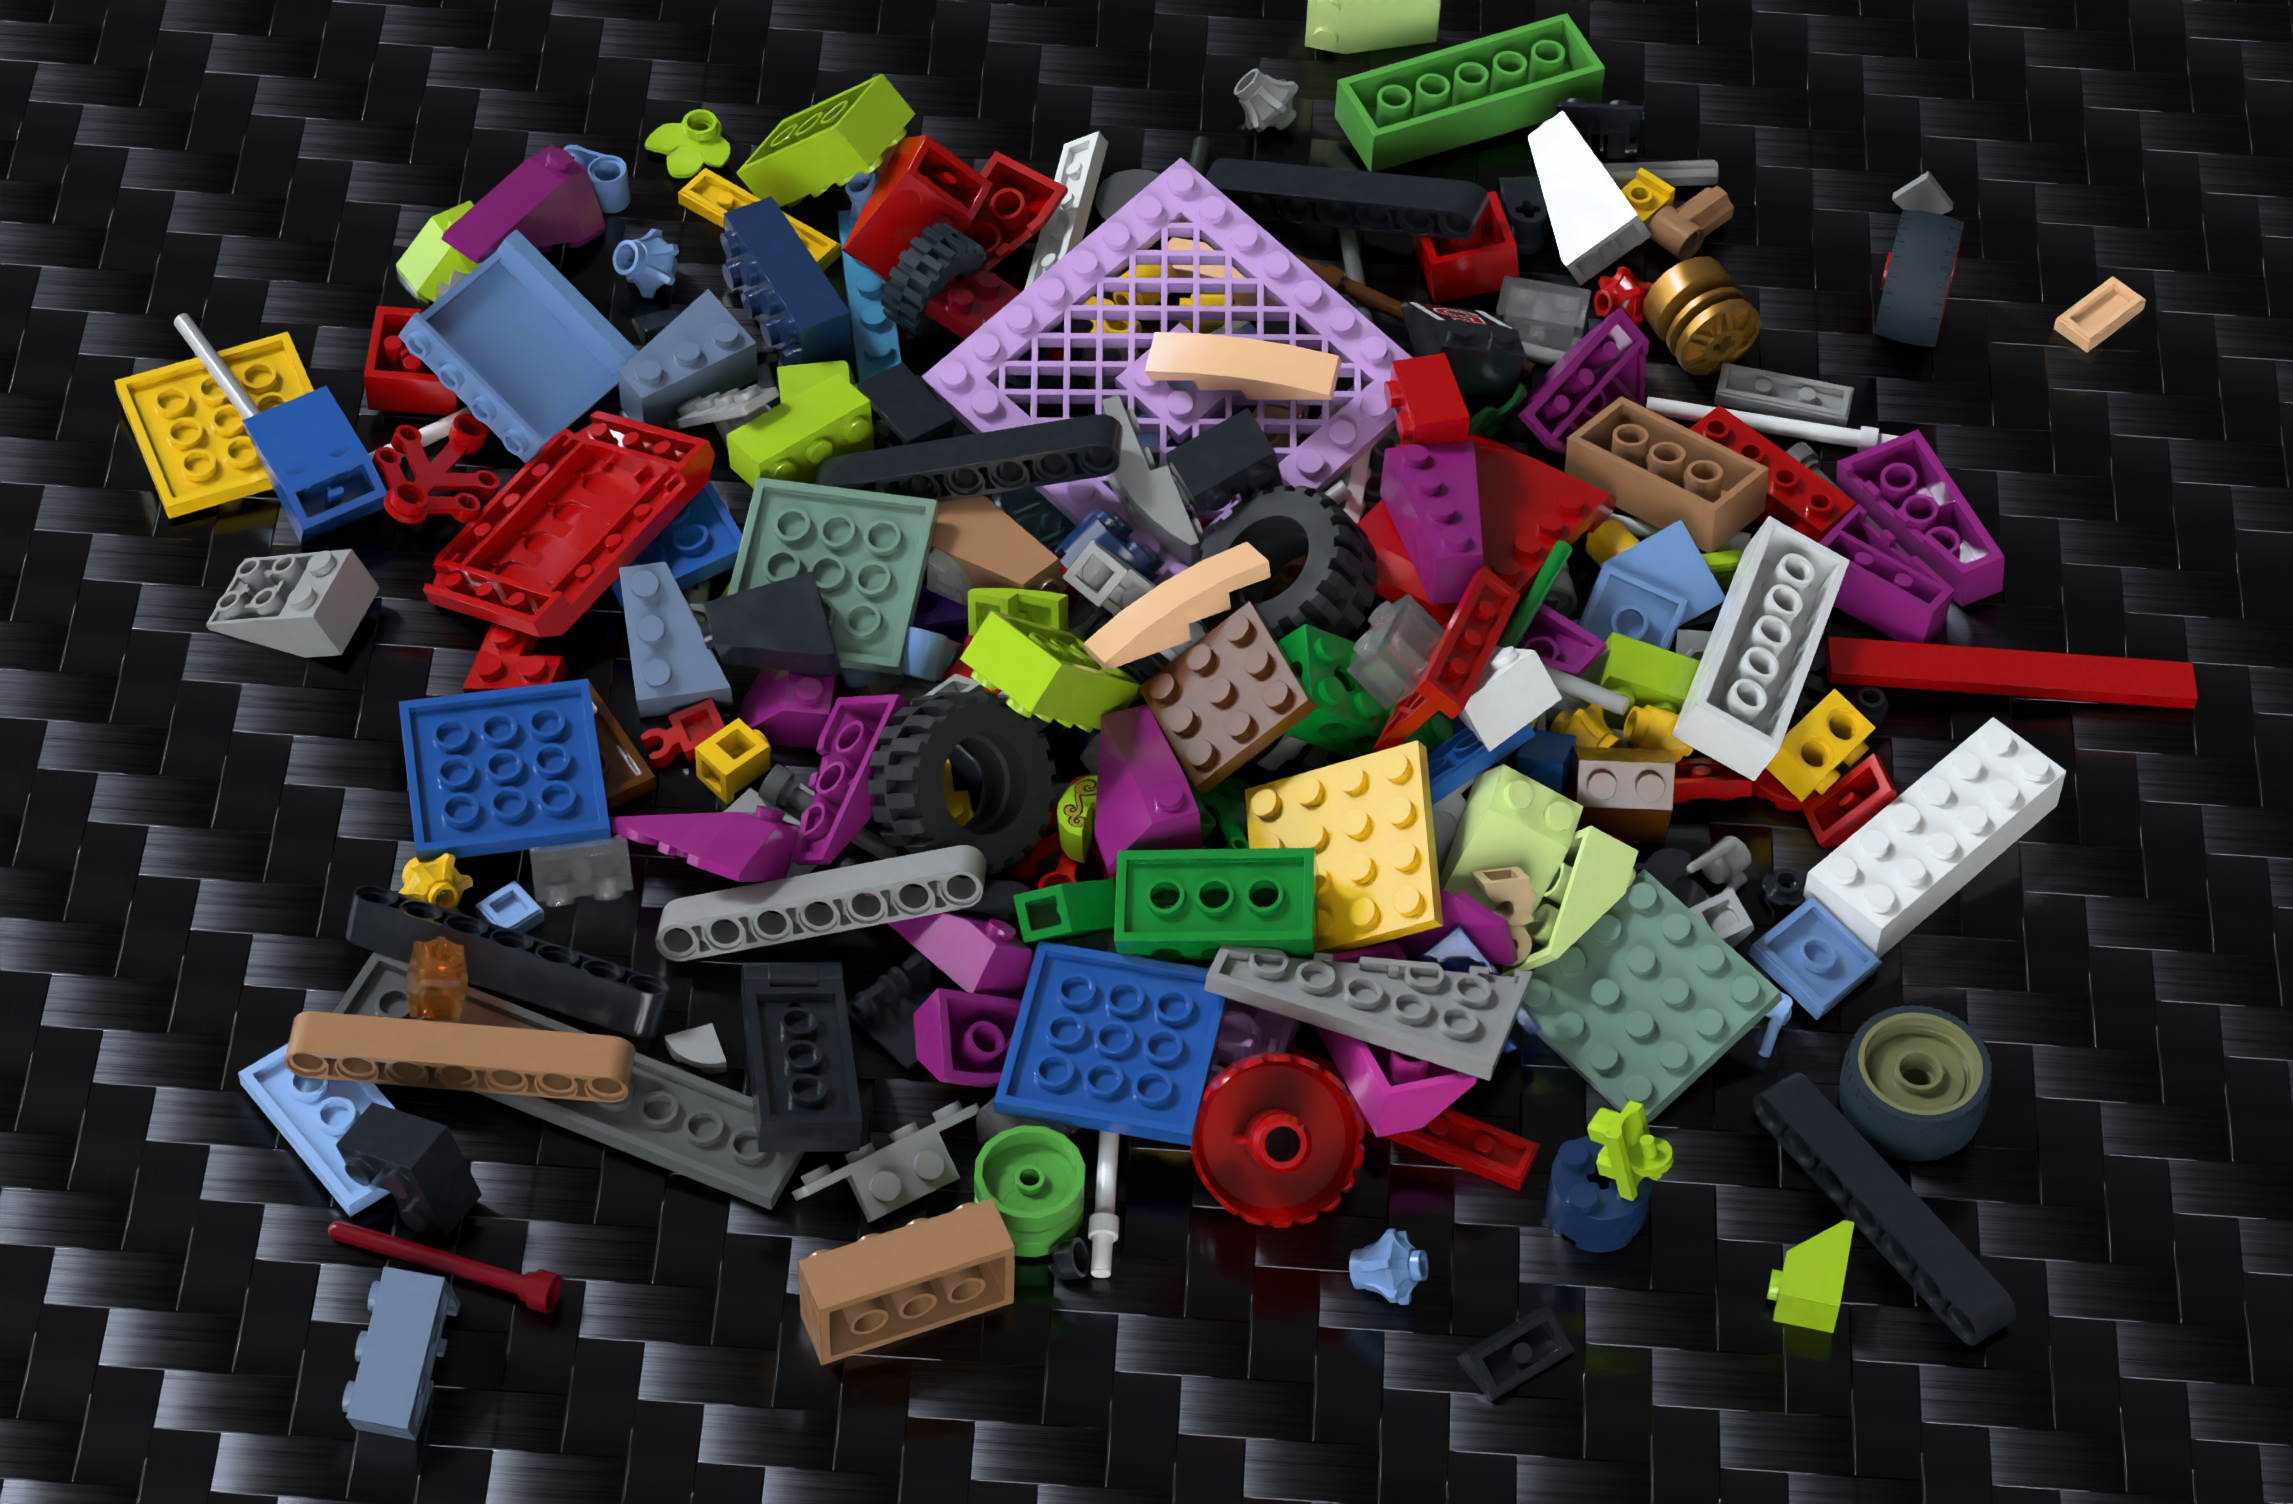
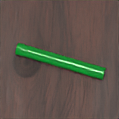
M1559 540L1555 543L1497 646L1504 648L1513 646L1517 648L1573 551L1567 542Z

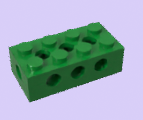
M1308 624L1302 625L1279 640V644L1317 705L1314 711L1286 731L1284 735L1351 759L1375 753L1373 748L1416 665ZM1438 710L1400 745L1418 740L1426 746L1428 753L1453 736L1452 719Z
M1258 848L1117 851L1114 944L1117 954L1178 964H1212L1221 945L1279 949L1288 958L1313 960L1318 946L1319 869L1315 849ZM1265 904H1273L1269 907H1261ZM1174 905V906H1172V907H1170V908L1162 909V908H1164V907H1166V906ZM1215 905H1222L1221 907H1218V908H1211V907H1213V906H1215Z

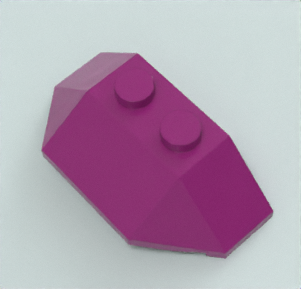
M1621 308L1617 309L1572 346L1556 362L1519 405L1518 416L1548 450L1566 455L1567 437L1622 396L1644 407L1647 376L1645 355L1648 354L1649 340Z

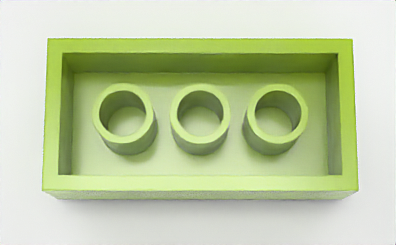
M880 74L783 119L736 174L756 197L763 200L772 196L779 208L786 205L790 209L809 194L815 198L834 183L840 187L849 182L859 172L867 175L874 171L884 161V157L881 155L884 150L897 144L906 135L907 131L904 127L915 115V112L887 78Z
M990 611L960 660L973 669L970 676L976 682L991 691L999 688L1009 696L1006 704L1019 714L1027 718L1034 714L1048 723L1055 719L1069 728L1075 724L1089 733L1094 728L1101 730L1102 715L1127 709L1138 693V687L1141 686L1139 682L1118 667L1105 671L1085 651L1084 641L1073 633L995 611Z

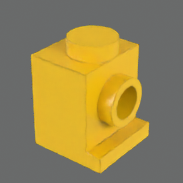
M1641 167L1636 171L1635 178L1620 191L1648 229L1652 218L1659 210L1667 205L1673 206L1676 188Z
M737 718L695 747L696 775L728 805L735 800L734 794L771 769L770 743L762 732L757 729L752 730L740 718Z

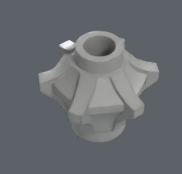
M1257 68L1249 71L1242 77L1234 89V94L1240 99L1239 101L1245 111V126L1249 130L1254 128L1258 133L1266 127H1276L1278 130L1286 128L1296 116V111L1292 107L1293 97L1298 90V85L1294 81L1273 79L1268 75H1264Z

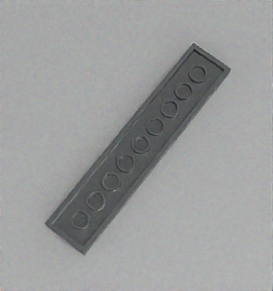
M375 951L333 1011V1013L589 1034L421 967ZM635 1052L628 1096L618 1102L607 1103L476 1092L770 1210L774 1207L806 1153L758 1152L752 1097Z

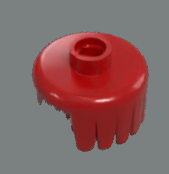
M1276 1052L1262 1053L1243 1058L1231 1064L1214 1077L1205 1088L1199 1107L1200 1116L1199 1120H1197L1196 1132L1190 1150L1195 1169L1202 1183L1228 1212L1234 1216L1238 1215L1246 1222L1255 1225L1269 1224L1275 1228H1288L1293 1225V1222L1306 1224L1316 1220L1319 1212H1330L1341 1202V1192L1348 1193L1353 1187L1357 1177L1354 1170L1361 1167L1364 1159L1365 1150L1361 1141L1364 1140L1365 1129L1363 1120L1357 1112L1358 1105L1355 1099L1333 1073L1317 1063L1297 1055Z

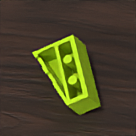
M838 372L726 435L730 468L753 489L757 477L813 484L817 466L823 459L875 450L870 400Z

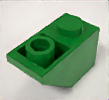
M1113 879L1058 884L1013 895L1023 942L1030 950L1036 949L1039 941L1057 944L1114 930L1116 887Z

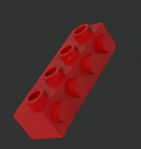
M1720 405L1689 428L1769 468L1765 511L1756 518L1762 525L1770 516L1819 543L1857 505L1854 500Z

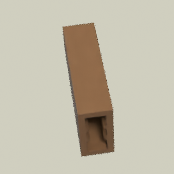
M985 495L938 502L940 510L930 553L934 548H937L953 558L968 574L974 588H1013L1061 593L1066 589L1059 558Z

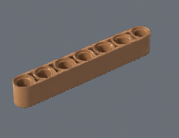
M307 1011L299 1013L294 1017L284 1064L292 1073L314 1079L609 1103L622 1101L628 1096L636 1050L634 1045L628 1040L610 1035Z

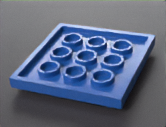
M589 679L399 701L414 841L418 861L436 859L445 853L454 855L457 859L611 839Z
M1039 941L995 1095L994 1111L998 1114L1192 1146L1197 1120H1199L1200 1116L1199 1107L1203 1092L1208 1084L1229 998L1204 990L1209 968Z

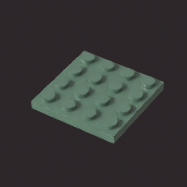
M757 477L727 596L813 571L825 607L840 666L842 668L901 675L908 627L913 625L940 510L938 501Z
M1643 869L1635 877L1632 886L1627 888L1626 893L1558 959L1536 967L1533 970L1530 986L1517 1017L1620 1113L1629 1100L1643 1104L1649 1124L1783 999L1781 992L1647 870Z

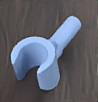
M1781 992L1783 1000L1765 1015L1771 1020L1768 1023L1758 1053L1766 1058L1771 1055L1782 1025L1785 1026L1791 1018L1793 1001L1790 996Z

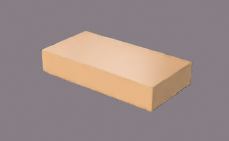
M2112 276L2057 317L2054 330L2088 353L2142 312L2146 299Z

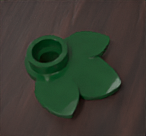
M1519 384L1515 394L1505 405L1498 409L1484 407L1469 420L1468 436L1480 433L1496 440L1503 432L1500 423L1526 399V388Z

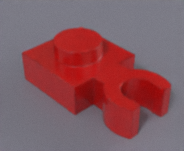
M709 698L668 716L672 725L671 728L666 730L661 728L647 730L641 735V739L646 750L657 745L663 746L659 751L649 754L654 768L659 769L668 766L675 759V756L681 752H684L688 762L694 760L695 747L725 726L712 698Z

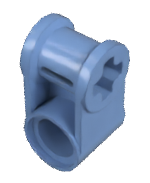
M578 145L565 146L563 150L570 153L575 161L587 168L602 213H618L630 204L631 196L627 167L623 159L587 150Z
M909 626L901 674L932 682H942L947 667L952 664L955 665L962 654L963 644L947 639L948 636Z

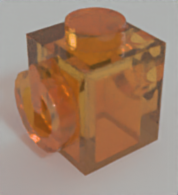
M442 936L428 942L414 941L406 976L410 1017L460 1021L468 986L463 945L447 941Z

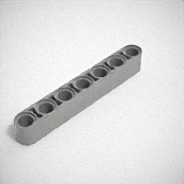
M958 845L678 898L670 901L663 909L656 936V947L660 954L667 959L687 961L965 909L974 906L982 897L987 867L986 859L977 848L969 845ZM956 875H965V876H969L970 878H963V879H962V878L957 877ZM908 884H918L922 887H912ZM861 893H871L875 896H866ZM815 902H823V903H826V904H828V905H819V904H816ZM768 911H777L781 914H773ZM721 919H727L734 923H727L722 921ZM674 928H680V929H684V930H686V931H679V930H676V929H674Z

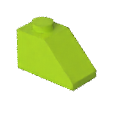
M1844 1220L1788 1250L1782 1271L1772 1269L1767 1299L1776 1301L1773 1321L1829 1333L1834 1332L1842 1298L1854 1222Z

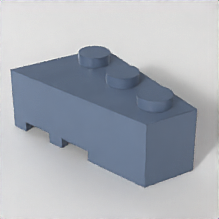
M707 289L618 370L620 406L631 420L657 427L668 424L667 421L679 415L676 408L694 397L700 396L703 399L716 392L722 395L757 380L756 342L714 294Z
M666 561L619 568L635 694L640 718L674 714L709 698H712L716 708L733 706L731 687L712 650H707L701 629Z
M384 1266L381 1280L372 1283L367 1305L368 1311L372 1312L368 1331L362 1330L360 1332L355 1349V1360L360 1362L355 1382L349 1381L347 1383L342 1402V1410L347 1412L346 1418L355 1429L410 1440L417 1439L434 1387V1381L430 1379L436 1356L444 1357L448 1344L447 1339L441 1338L446 1315L457 1316L461 1305L460 1300L445 1277Z

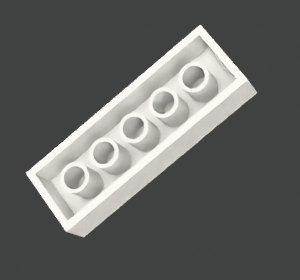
M1769 516L1744 549L1671 736L1755 781L1780 750L1850 560Z
M1991 718L1812 868L1807 874L1803 896L1806 898L1805 902L1813 896L1876 957H1882L2057 806L2066 770L1997 719Z

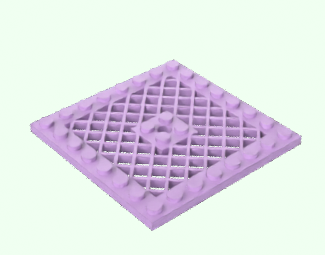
M1180 158L926 372L922 378L927 383L930 393L941 404L945 403L948 405L953 414L975 434L1070 419V404H1095V414H1102L1101 400L1119 395L1122 404H1128V410L1133 409L1134 411L1135 404L1149 417L1137 418L1141 433H1160V447H1148L1154 461H1160V467L1166 466V461H1168L1166 453L1176 448L1166 447L1167 434L1180 444L1191 434L1192 438H1194L1199 433H1203L1232 417V405H1257V419L1255 420L1263 433L1290 434V448H1273L1277 461L1280 462L1278 465L1283 485H1292L1295 489L1296 486H1307L1321 493L1396 426L1397 412L1395 408L1389 409L1387 406L1384 383L1391 379L1392 361L1412 357L1191 165ZM1168 237L1193 238V250H1168ZM1161 238V250H1147ZM1200 238L1213 250H1200ZM1129 265V278L1115 277ZM1136 265H1161V278H1136ZM1168 265H1193V278H1168ZM1200 265H1225V278H1200ZM1232 266L1245 278H1232ZM1104 292H1129V305H1103ZM1136 292H1161V306L1135 305ZM1097 293V305H1083ZM1167 293H1193V306H1167ZM1200 293H1225V306H1199ZM1232 293H1257V306H1232ZM1264 294L1277 306H1264ZM1071 320H1097L1096 333H1071ZM1103 320H1129V333H1103ZM1135 320H1161V332H1167V320H1193V333H1199V320L1225 321V334L1211 335L1250 338L1307 349H1321V352L1328 353L1329 350L1334 355H1338L1343 362L1341 363L1338 377H1354V391H1334L1332 400H1247L1242 390H1199L1194 381H1191L1192 385L1186 390H1174L1169 387L1168 381H1151L1146 374L1145 368L1154 333H1135ZM1064 321V333H1050ZM1232 321H1257V334H1232ZM1264 321H1289V334H1264ZM1296 322L1310 334H1296ZM1179 323L1169 333L1192 332ZM1039 347H1063L1064 361H1038ZM1032 348L1031 361H1017ZM1071 348H1096V361H1071ZM1103 348H1128V361H1103ZM1135 348H1150L1135 361ZM1006 375H1031V389H1006ZM1038 375L1063 376V389H1038ZM998 376L999 389L992 383ZM1070 376H1096V389H1070ZM1117 376L1115 378V387L1118 390L1102 389V377ZM1361 379L1368 384L1362 391ZM1015 403L1031 404L1030 417ZM1038 404H1063V418L1037 417ZM1225 405V419H1209ZM1264 405H1289V419H1264ZM1296 405H1322V419H1296ZM1329 406H1344L1329 419ZM1297 434H1312L1297 447ZM1106 476L1034 487L1076 526L1092 509L1098 510L1100 507H1103L1110 514L1116 512L1134 530L1129 537L1137 541L1141 546L1147 544L1164 560L1165 564L1159 569L1161 574L1153 582L1156 586L1191 567L1161 547L1159 541L1152 535L1147 534L1123 507L1117 495L1112 491L1113 489ZM1236 500L1232 505L1230 502L1217 511L1208 510L1199 516L1192 505L1185 507L1189 519H1215L1203 529L1204 537L1210 539L1215 532L1212 527L1220 518L1225 520L1232 513L1230 508L1236 505L1238 501Z

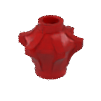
M1618 267L1616 275L1611 278L1601 276L1598 281L1601 290L1597 291L1594 297L1597 317L1604 316L1606 319L1614 311L1621 308L1633 323L1639 327L1645 318L1643 314L1644 299L1653 283L1637 279L1627 267Z

